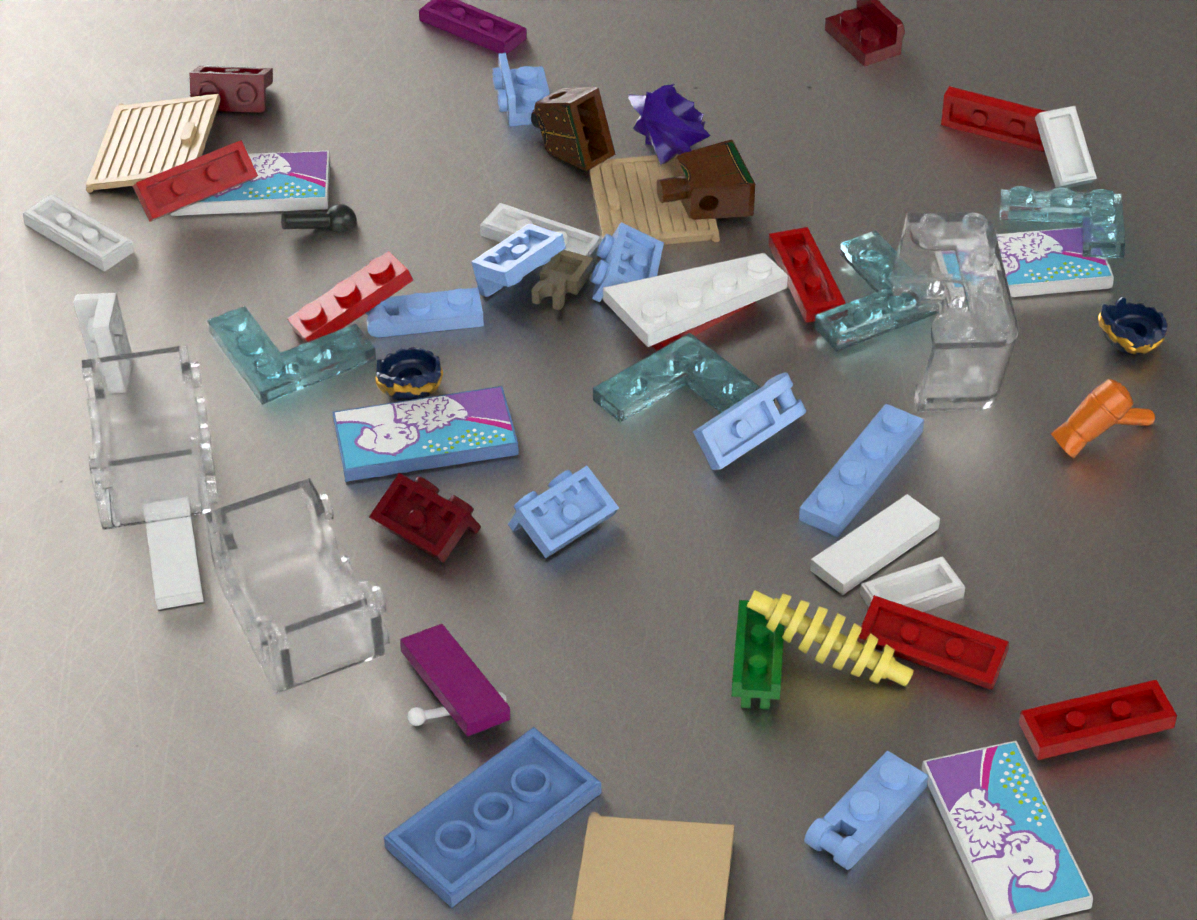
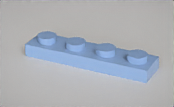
M885 404L801 505L799 521L839 537L922 434L924 419Z

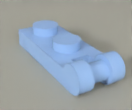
M478 287L392 296L366 312L368 315L366 320L368 333L378 338L484 326Z
M782 373L769 379L764 386L693 431L712 470L724 468L807 412L801 399L796 400L791 390L793 382L788 373ZM775 398L777 399L780 405V408L778 410L773 401V399Z
M887 750L823 818H817L811 824L805 835L804 842L818 852L823 849L834 855L833 861L846 870L851 869L927 788L928 775ZM841 832L847 837L843 838L842 836L838 835V833Z

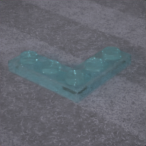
M1025 186L1001 190L1000 220L1081 223L1082 257L1124 258L1125 230L1122 194H1115L1107 189H1096L1091 191V193L1074 192L1068 188L1034 191L1032 188Z
M874 230L842 242L840 255L876 293L815 315L814 328L838 352L942 312L943 298Z
M245 306L207 320L209 333L262 405L376 360L374 345L357 324L280 353Z
M688 333L593 387V401L621 423L685 385L720 413L761 387L694 335Z

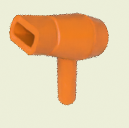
M1107 379L1086 396L1068 418L1067 422H1064L1050 434L1068 455L1075 458L1087 445V442L1092 441L1113 425L1150 426L1155 421V414L1150 409L1131 408L1134 403L1127 388L1115 380Z

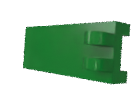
M739 600L731 696L741 697V708H750L751 698H761L760 709L770 710V699L780 700L784 625L778 623L775 631L772 632L766 628L768 620L765 619L764 615L746 607L749 602L748 600Z

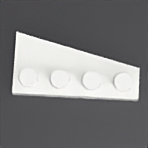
M765 253L604 287L603 301L647 347H650L786 289L788 275Z

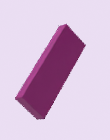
M431 0L419 9L420 21L496 53H506L507 55L527 39V29L459 0Z
M443 624L400 639L402 654L467 737L510 720L509 705Z

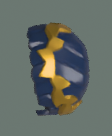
M1121 297L1116 301L1115 305L1108 306L1104 304L1098 317L1099 327L1102 328L1105 338L1115 349L1132 355L1147 354L1151 350L1158 348L1165 340L1164 337L1168 324L1163 313L1157 312L1155 307H1145L1143 303H1126V298Z
M415 347L401 348L395 353L386 355L385 359L377 360V376L375 381L383 394L386 393L389 397L398 401L425 398L436 392L440 386L443 369L440 365L439 356H434L433 352Z

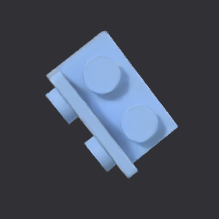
M499 53V67L492 68L494 89L497 90L499 112H506L509 127L532 124L531 114L535 109V103L550 95L543 66H523L518 69H509L506 53Z
M621 222L612 236L609 234L604 236L596 255L601 260L597 263L590 282L595 284L592 299L600 302L603 298L604 287L657 276L664 242Z
M528 224L473 260L471 263L480 295L489 297L504 286L515 285L537 267L550 262L552 257L566 248L563 234Z
M585 466L574 474L570 470L562 472L548 484L550 489L538 495L536 491H532L521 498L514 505L516 512L508 526L513 532L523 527L544 557L547 558L612 517L619 507L590 468Z

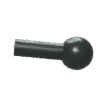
M344 204L334 205L327 212L285 213L281 216L283 230L328 228L330 231L340 233L349 231L356 225L354 211Z

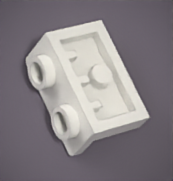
M117 294L75 295L73 303L89 361L96 363L99 374L105 375L109 391L126 390L133 355Z

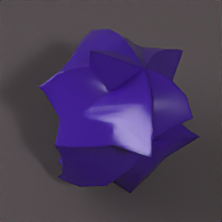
M675 84L661 86L653 92H647L646 95L628 94L631 105L640 115L633 129L646 136L645 145L653 146L660 165L667 163L677 154L692 151L690 146L711 136L704 129L705 121L702 122L704 114L694 108V102L687 100L677 93L675 87H673Z

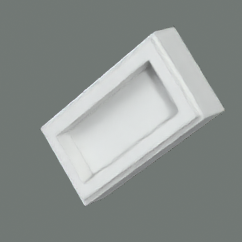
M1070 106L1038 113L1035 120L1056 190L1095 181L1097 177L1076 107Z
M942 556L861 583L860 595L868 607L875 595L925 612L963 599L965 586Z

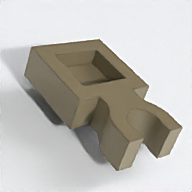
M562 250L556 254L539 271L540 281L531 290L532 303L540 304L543 298L552 296L553 309L560 311L565 304V294L569 292L577 295L593 273L594 258L567 250Z

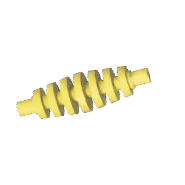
M754 590L746 607L764 615L765 619L768 620L766 628L772 632L775 631L778 623L786 626L787 628L782 639L788 643L791 642L796 632L803 635L798 649L805 654L808 652L813 641L821 644L815 655V661L823 664L830 650H833L838 654L832 664V668L841 671L849 658L855 661L850 672L851 675L860 677L866 667L872 670L868 681L876 684L879 683L881 678H888L904 687L909 683L914 670L895 661L896 658L892 657L895 650L886 644L881 653L875 651L878 638L871 633L864 645L857 642L862 627L856 623H853L847 636L840 633L846 619L845 616L837 613L830 627L822 624L828 609L819 606L813 618L805 615L810 604L809 602L800 600L796 610L787 606L792 596L782 593L780 599L776 597L773 599Z

